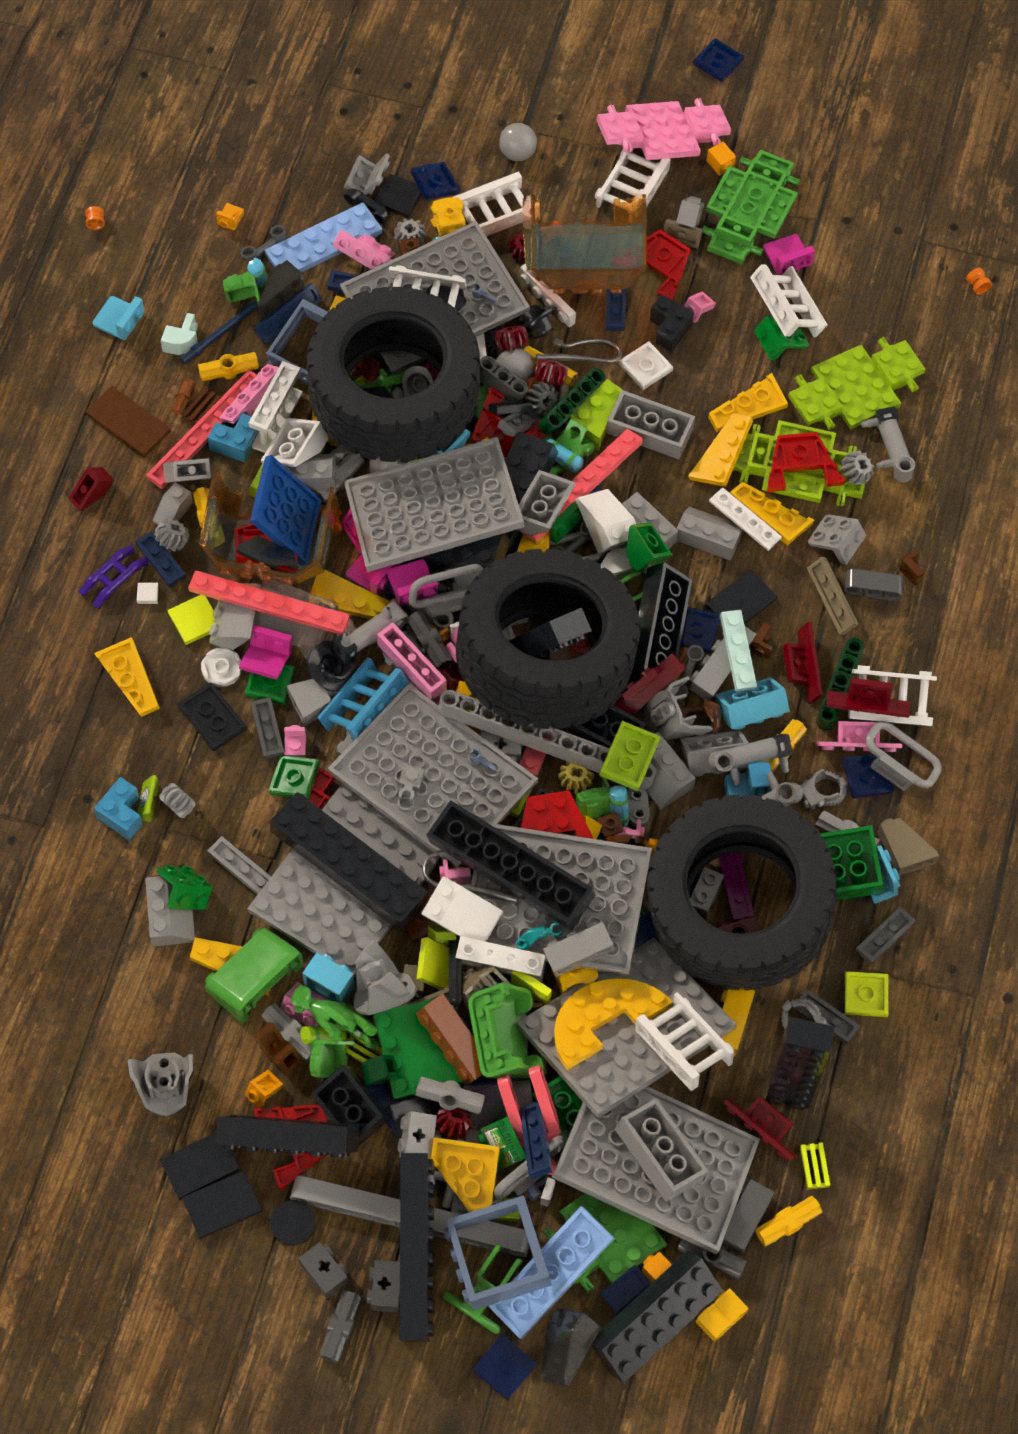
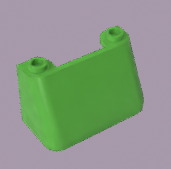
M259 928L233 957L216 973L212 972L205 979V990L243 1025L250 1018L247 1013L251 1008L255 1009L257 1007L256 1003L285 975L289 976L291 974L290 970L297 973L304 966L302 954L267 928Z
M502 982L477 991L469 998L468 1006L480 1070L484 1076L489 1078H500L509 1075L510 1078L530 1077L529 1068L537 1065L541 1066L544 1075L547 1074L545 1062L541 1056H528L524 1035L517 1028V1022L521 1020L520 1016L528 1013L532 1008L531 990Z

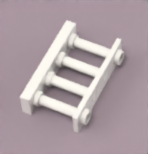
M622 149L619 161L602 188H598L595 194V199H597L596 207L600 208L605 200L628 210L630 222L637 224L667 175L670 167V158L662 159L660 162L655 163L634 154L633 150L630 153H626L625 149ZM631 160L652 169L654 173L652 176H646L625 166ZM622 173L645 183V187L638 190L617 179ZM612 187H615L637 197V201L631 204L608 193Z
M519 172L454 196L463 201L462 213L469 224L476 221L469 209L480 206L488 220L485 223L479 224L486 236L538 217V203L529 205L520 191L522 188V176ZM513 193L522 208L512 212L503 195ZM496 199L505 215L495 218L486 202Z
M761 264L750 277L784 336H791L798 327H808L813 337H817L827 326L826 321L793 266H790L783 275H772L767 265ZM778 283H782L785 290H781ZM786 298H791L794 304H789ZM795 312H799L803 319H798Z
M403 266L389 267L391 277L395 278L393 287H401L402 279L413 281L412 288L420 290L421 283L432 284L430 294L437 297L440 286L451 287L448 303L454 308L459 289H467L466 280L458 275L451 277L409 270Z
M282 361L249 421V427L259 431L252 445L253 449L266 453L287 418H290L303 394V391L293 388L301 373L300 367Z
M858 665L857 669H852V673L859 674V679L867 680V674L879 675V681L887 682L888 676L900 677L898 700H907L908 678L921 679L918 712H916L915 716L910 715L909 718L848 710L849 719L932 726L933 718L928 717V713H926L929 680L937 681V677L932 676V672L919 671V675L870 671V666Z
M461 936L455 957L462 959V965L475 968L482 965L494 966L500 973L511 975L512 971L527 973L540 982L543 980L546 967V955Z
M678 992L674 994L673 1008L654 1020H649L644 1014L636 1018L635 1031L690 1091L698 1087L699 1073L721 1059L728 1066L733 1063L734 1050L732 1046L727 1042L725 1043L691 1007L690 1002ZM678 1014L687 1021L668 1035H662L657 1029ZM692 1029L701 1036L682 1050H676L671 1044ZM706 1044L715 1051V1053L695 1066L690 1065L685 1059Z

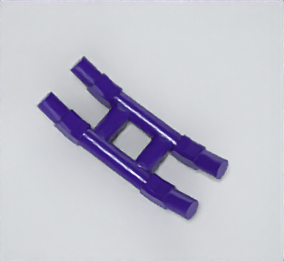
M129 545L122 548L94 574H91L78 592L85 596L98 580L102 582L106 587L101 590L98 597L92 603L99 609L103 602L122 583L143 566L147 565L149 561L146 557L134 561L126 568L120 562L134 552V547ZM113 567L121 573L114 581L105 575Z

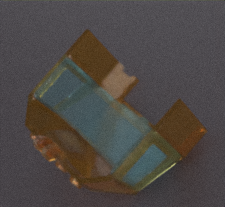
M646 194L627 198V202H620L619 198L614 199V222H540V199H535V195L524 197L523 235L526 272L546 289L553 290V294H563L565 290H572V293H587L588 290H591V293H603V289H610V293H622V289H628L646 270Z
M218 469L213 470L199 544L207 558L220 571V574L232 576V573L240 574V577L252 579L253 576L259 577L260 580L265 582L278 580L284 585H292L293 583L299 584L324 573L339 509V502L333 487H330L327 506L321 505L308 563L302 566L298 564V572L269 568V566L262 562L259 565L253 564L249 560L245 564L236 562L234 529L252 524L250 522L251 518L239 516L243 493H231V488L224 485Z

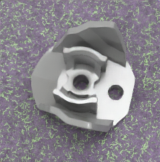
M689 676L668 684L664 690L658 692L647 703L643 714V722L646 723L644 730L654 734L659 732L665 741L693 735L702 736L713 730L711 726L692 725L696 715L686 718L682 717L677 701L686 698L687 695H674L678 692L680 686L690 680Z
M372 940L362 950L355 961L357 991L354 997V1009L357 1013L362 1015L376 1014L400 1006L414 997L417 989L408 974L399 973L389 956L375 940Z
M174 1052L152 1054L145 1061L128 1059L130 1077L135 1083L146 1109L155 1114L168 1117L186 1105L189 1078L193 1072V1054H188L183 1058ZM164 1062L169 1064L165 1068L161 1067V1064ZM164 1081H167L168 1085L162 1086Z

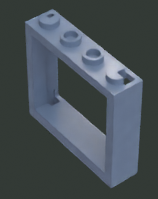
M302 299L267 351L268 363L280 367L282 361L295 365L279 355L305 317L320 323L328 312ZM301 368L298 378L309 386L308 371Z
M524 1195L446 1220L448 1228L444 1229L447 1242L452 1241L454 1248L450 1249L453 1262H458L460 1269H457L456 1273L459 1283L464 1282L466 1289L462 1290L465 1303L470 1302L472 1310L552 1286ZM519 1211L538 1274L474 1293L456 1231Z

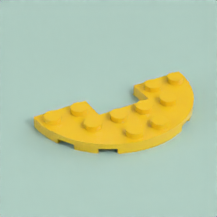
M606 979L579 989L563 1004L555 1022V1048L562 1065L568 1071L602 1050L603 1044L594 1035L593 1031L621 1014L625 1013L636 1025V1018L642 1014L651 1020L673 1007V1001L655 987L631 979Z

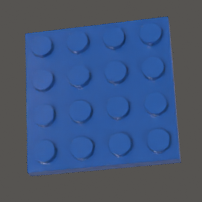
M272 455L266 456L250 522L276 545L289 549L293 554L297 553L298 564L301 566L306 565L309 559L321 499Z

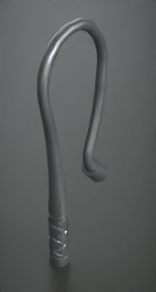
M556 338L553 345L558 348H571L587 343H605L613 346L618 351V356L614 359H601L569 354H536V361L549 359L554 361L614 363L622 358V351L617 344L606 339H587L564 344L562 340Z
M437 851L431 854L423 864L424 878L435 887L439 883L429 878L427 866L434 857L444 854L449 855L444 851ZM458 884L469 891L517 904L519 899L511 893H505L497 889Z

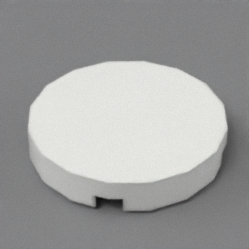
M228 648L213 649L206 654V657L201 662L202 675L208 683L211 682L217 687H226L234 684L242 673V670L239 669L241 659L236 652L234 653Z

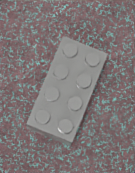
M622 390L607 421L606 433L619 437L626 429H629L642 437L643 443L640 446L680 459L693 431L695 416Z
M657 1098L622 1117L615 1127L616 1132L665 1202L700 1183L708 1173L705 1165Z

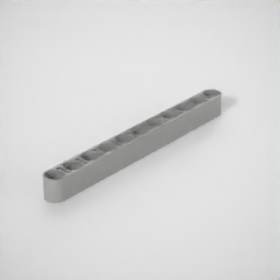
M453 690L444 691L440 697L438 709L446 717L600 773L604 764L602 760L606 759L610 748L554 729L553 727L541 729L534 728L532 724L524 726L514 723L512 718L507 720L493 712V709L489 710L477 699ZM652 764L647 769L645 775L648 777H644L640 786L641 789H647L653 783L656 769Z
M296 1176L290 1196L292 1201L296 1200L309 1206L400 1228V1199L305 1176ZM434 1208V1221H430V1228H433L434 1236L446 1239L444 1229L448 1228L446 1220L462 1214ZM486 1221L456 1231L461 1243L493 1250L498 1244L502 1247L499 1252L519 1257L528 1256L530 1245L526 1232L523 1229Z

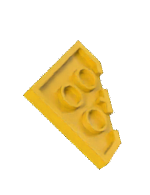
M434 1137L431 1159H433L435 1167H437L448 1185L462 1201L467 1211L472 1212L493 1205L501 1147Z

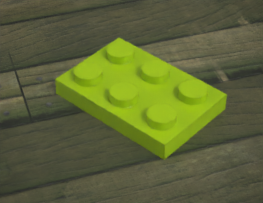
M622 721L599 776L639 791L661 736Z

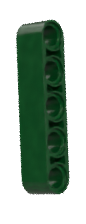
M593 368L583 376L539 421L538 428L540 432L544 435H551L605 381L606 376L603 370Z
M853 637L847 640L827 689L828 691L848 692L851 678L855 674L852 673V669H857L864 649L861 639ZM853 648V649H856L857 651H856V652H853V651H851L850 649ZM843 665H848L851 668L847 669ZM836 682H842L844 685H838ZM827 692L816 721L817 726L825 731L831 730L834 727L841 710L826 707ZM823 716H828L831 720H826Z

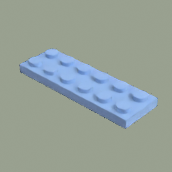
M362 202L264 251L279 276L285 281L343 253L332 246L340 229L358 239L362 235H369L374 238L382 234V228Z
M580 1206L541 1249L552 1286L501 1301L488 1307L520 1339H523L615 1238L583 1206ZM534 1258L511 1282L538 1274Z

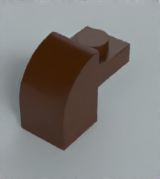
M269 1022L254 1036L265 1056L285 1074L290 1073L303 1061L296 1048L283 1038L272 1022Z

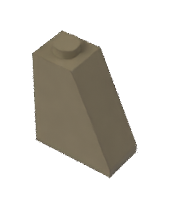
M889 818L880 824L878 835L885 850H888L891 857L890 862L893 868H896L898 875L936 864L939 857L938 852L901 818L894 820Z

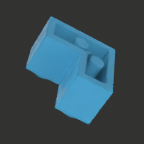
M242 413L234 429L216 422L208 436L209 450L246 463L253 450L252 445L259 433L258 430L249 427V421L252 416Z
M755 761L752 764H748L746 773L739 772L740 785L735 786L731 774L726 775L724 781L726 796H763L771 792L772 789L766 776L771 772L769 762Z
M120 777L94 807L97 819L129 841L143 825L140 815L131 809L139 799L137 788Z

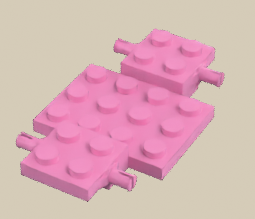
M698 98L695 99V107H685L684 112L679 101L626 105L625 112L620 113L616 112L614 105L612 107L609 105L607 107L609 113L597 115V123L607 145H622L626 153L632 152L633 148H641L646 160L699 156L701 150L698 143L712 141L713 145L716 146L721 143L719 136L730 135L731 127L721 106H704L700 98L699 100Z

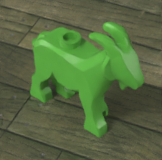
M300 985L296 988L290 1000L295 1007V1011L297 1013H301L304 1010L310 1011L318 1024L329 1033V1037L332 1040L341 1041L342 1037L340 1034L345 1031L365 1042V1046L368 1048L376 1049L379 1043L373 1037L378 1029L370 1020L357 1013L354 1006L343 1002L317 1000L311 996V989L309 987Z

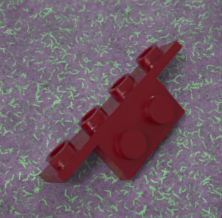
M807 622L797 631L799 644L787 642L783 645L788 682L805 685L808 703L812 704L823 695V689L820 681V669L818 667L812 622Z
M672 653L657 667L645 669L640 674L642 678L635 683L633 680L626 686V692L622 695L623 697L614 706L633 716L686 668Z
M851 678L848 693L827 690L826 707L905 718L910 716V701L890 699L893 683Z
M761 1095L758 1096L747 1111L731 1098L725 1099L723 1103L727 1105L726 1110L735 1117L737 1115L744 1120L743 1124L749 1130L754 1131L755 1129L761 1134L760 1139L769 1146L771 1144L778 1149V1155L783 1159L787 1160L789 1158L794 1160L798 1156L781 1142L794 1123Z

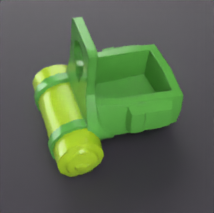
M315 1025L302 1027L300 1031L301 1041L304 1044L311 1045V1076L329 1078L341 1066L347 1065L348 1057L346 1056L345 1045H355V1041H346L347 1035L345 1031L340 1034L342 1040L337 1041L332 1040L329 1037V1033L322 1027Z

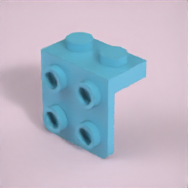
M135 296L130 304L117 297H109L93 320V326L125 341L145 313L143 300Z
M881 845L877 846L884 893L870 895L874 904L898 895V887H900L898 881L900 877L896 868L892 869L889 852L887 849L883 850Z

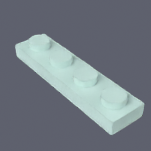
M742 611L721 612L720 619L735 692L756 689L757 684Z

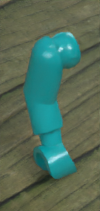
M557 922L552 923L547 928L545 926L531 928L517 939L516 947L521 950H527L539 938L548 937L550 934L561 936L563 930L554 933V927L560 925Z

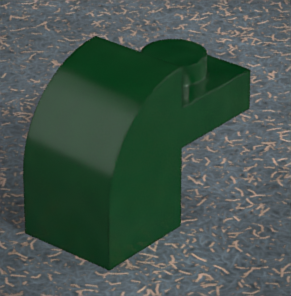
M381 1055L361 1064L366 1087L389 1085L391 1079L399 1077L393 1055Z

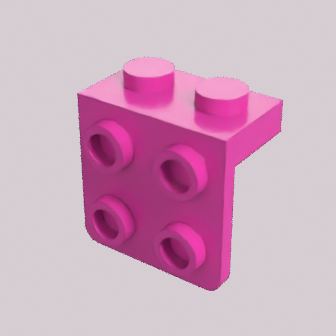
M361 554L346 572V577L360 587L379 595L382 590H385V585L389 582L387 571L401 566V563L367 572L363 554Z
M420 559L387 571L389 582L399 606L409 604L410 588L417 579L431 575L425 560ZM438 582L420 587L417 600L438 595Z

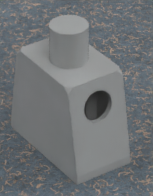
M314 679L287 686L288 696L304 727L318 719L320 713L331 702L330 698L338 693L324 689Z

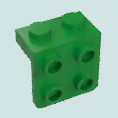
M766 316L754 329L770 361H776L786 348L807 349L809 347L807 338L800 327L791 336H784L773 316Z
M576 501L556 518L549 530L550 540L555 544L583 520Z
M166 865L165 867L157 868L156 872L173 885L167 903L168 907L171 909H206L213 886L206 881V878L199 876L189 866L174 867Z

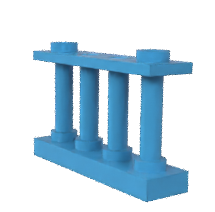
M367 657L320 713L318 719L327 731H330L335 723L346 727L352 739L355 740L410 682L403 671L395 668L390 675L379 672L371 658ZM373 678L384 682L377 691L366 687ZM360 694L371 697L365 705L354 702ZM347 709L359 712L352 721L341 717Z

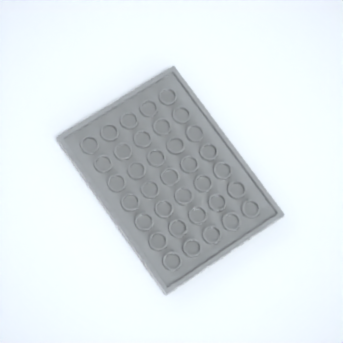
M477 221L340 284L346 299L348 297L353 299V295L366 290L370 293L372 289L387 287L388 290H391L395 278H392L390 275V266H403L409 270L451 277L453 275L461 276L466 280L467 289L463 290L464 303L458 312L466 319L475 337L530 311L529 304ZM402 279L401 287H406L408 291H411L413 281ZM421 283L420 290L427 292V289L432 284ZM480 283L483 291L496 298L497 302L494 304L483 297L474 298L471 289L477 290L474 284ZM385 351L379 353L391 375L400 373L425 361L424 358L416 354L404 351Z
M498 437L344 481L367 572L525 527Z
M408 684L327 769L329 774L435 853L443 850L431 844L426 834L450 800L487 823L500 824L537 784L538 778L462 722L442 715L438 709L439 705ZM473 748L480 749L482 757L496 766V770L492 771L482 764H472L469 754L476 757ZM404 764L425 769L420 790H414L415 799L413 803H410V795L408 794L403 795L401 801L398 798L399 790L403 788L399 787V780ZM439 855L442 859H447L448 863L454 868L463 865L462 862L450 855Z
M342 783L322 811L421 886L426 880L423 876V864L434 852ZM293 849L247 908L249 913L315 954L317 952L321 955L326 954L339 966L345 965L349 967L354 977L357 975L355 961L362 950L372 940L379 944L392 927L391 924ZM440 856L434 857L428 863V876L440 861Z
M489 823L594 888L595 898L572 931L561 924L555 926L554 933L563 930L561 936L550 934L548 937L539 938L526 951L545 955L543 948H546L548 943L554 940L561 941L567 938L566 936L571 932H581L591 923L603 922L613 942L615 951L580 967L630 975L652 857V848ZM474 870L471 886L508 892ZM472 892L504 911L486 942L517 948V939L529 929L543 926L547 928L556 922L521 899H518L517 904Z
M654 937L634 950L630 975L598 972V979L595 982L606 979L636 980L655 987L672 1001L674 1000V994L678 992L690 1002L691 1007L720 1038L736 1029V1023L682 969L681 965H677L669 957L667 950L663 949L662 945ZM578 984L518 1021L517 1028L594 1115L599 1118L672 1070L635 1031L636 1025L623 1013L593 1031L594 1035L603 1044V1049L567 1071L556 1052L554 1029L556 1018L563 1004L576 991L585 987L584 984ZM678 1014L657 1029L662 1035H668L687 1021ZM692 1029L671 1044L676 1050H682L701 1036ZM706 1044L705 1046L698 1049L685 1059L689 1060L705 1048L709 1047V1045Z
M647 1086L599 1118L583 1102L552 1178L717 1255L760 1139ZM656 1098L708 1170V1173L700 1183L668 1202H665L615 1130L622 1117Z

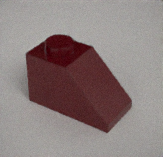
M103 467L87 468L68 499L79 511H83L107 493L114 479Z

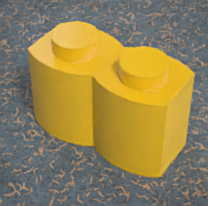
M730 1288L726 1292L723 1290L714 1299L715 1302L709 1307L704 1308L696 1319V1323L714 1342L739 1321L749 1309Z

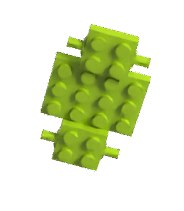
M882 337L878 340V343L883 350L873 354L872 358H870L863 346L859 345L812 366L811 372L816 378L813 382L807 383L801 374L797 375L795 380L800 387L789 392L788 397L807 426L816 422H824L828 430H831L835 427L831 419L841 415L851 430L860 426L866 420L874 419L876 410L893 406L895 409L899 408L901 402L894 393V390L908 385L912 392L917 391L919 386H917L914 379L925 373V367L906 340L895 345H889L885 337Z
M778 420L775 436L760 433V425H758L756 431L757 424H754L752 433L747 435L733 468L734 471L741 473L740 483L744 479V483L747 484L749 475L765 477L762 490L767 491L778 435L817 432L828 450V455L836 463L837 470L843 476L844 472L840 470L842 468L841 461L848 453L852 452L853 446H849L848 453L833 450L836 433ZM854 446L853 452L857 451L856 446ZM823 469L784 472L785 491L773 493L820 503L822 492L828 491L838 494L836 504L839 506L842 499L840 506H844L846 496L862 499L865 483L854 485L853 482L848 483V478L844 477V485L826 487Z

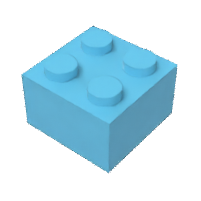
M316 952L302 973L304 986L309 987L329 1001L346 1003L355 989L352 970L345 965L339 966L334 963V960L326 954L321 955Z

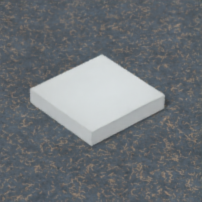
M650 341L619 360V365L642 390L673 371V366Z

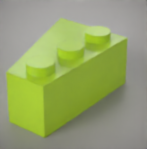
M609 379L569 418V421L574 419L588 428L585 436L595 442L594 446L598 451L607 434V421L622 391L620 387ZM573 426V427L571 428V429H574V430H576V431H578V432L580 433V430H579L578 427Z

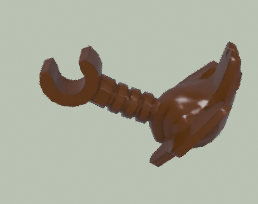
M703 698V706L684 707L679 705V708L682 710V717L686 718L689 714L703 713L713 723V734L718 732L722 716L719 704L710 701V699Z

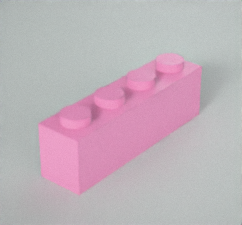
M391 623L377 634V645L425 696L433 701L447 690V680L394 623Z

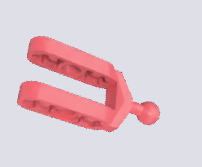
M540 1065L529 1068V1075L546 1123L549 1142L556 1136H559L562 1131L543 1070ZM506 1075L497 1078L498 1087L511 1126L521 1147L525 1148L520 1105L510 1076ZM552 1158L551 1163L553 1172L546 1174L548 1176L553 1175L554 1170L557 1166V1162Z

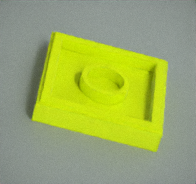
M199 595L167 610L185 645L209 635L210 628L214 622V610L206 596Z
M428 937L421 938L416 979L439 990L448 988L449 947Z
M511 972V984L531 990L533 1001L543 1002L544 1005L551 1002L552 990L527 973Z
M845 971L844 1015L888 1017V974Z

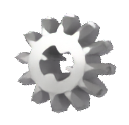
M404 218L403 222H398L397 227L394 229L396 243H399L400 246V240L419 238L420 246H422L426 238L425 226L421 224L420 220L414 221L413 218L410 220Z
M860 450L850 452L841 461L842 468L840 470L844 472L843 477L848 478V483L853 482L854 485L866 483L874 474L872 469L875 466L871 464V459L867 458V453H861Z
M171 518L163 519L157 525L154 533L156 536L155 540L160 542V546H164L166 550L171 549L174 552L176 550L181 551L190 536L188 534L189 529L185 528L183 523L180 524L178 520L173 521Z
M174 783L166 786L159 795L160 800L180 818H185L196 806L195 802Z

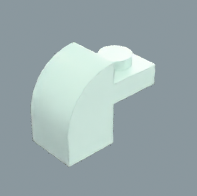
M187 313L182 328L166 325L161 338L162 352L176 355L186 354L194 344L198 343L196 334L198 323L195 321V314Z

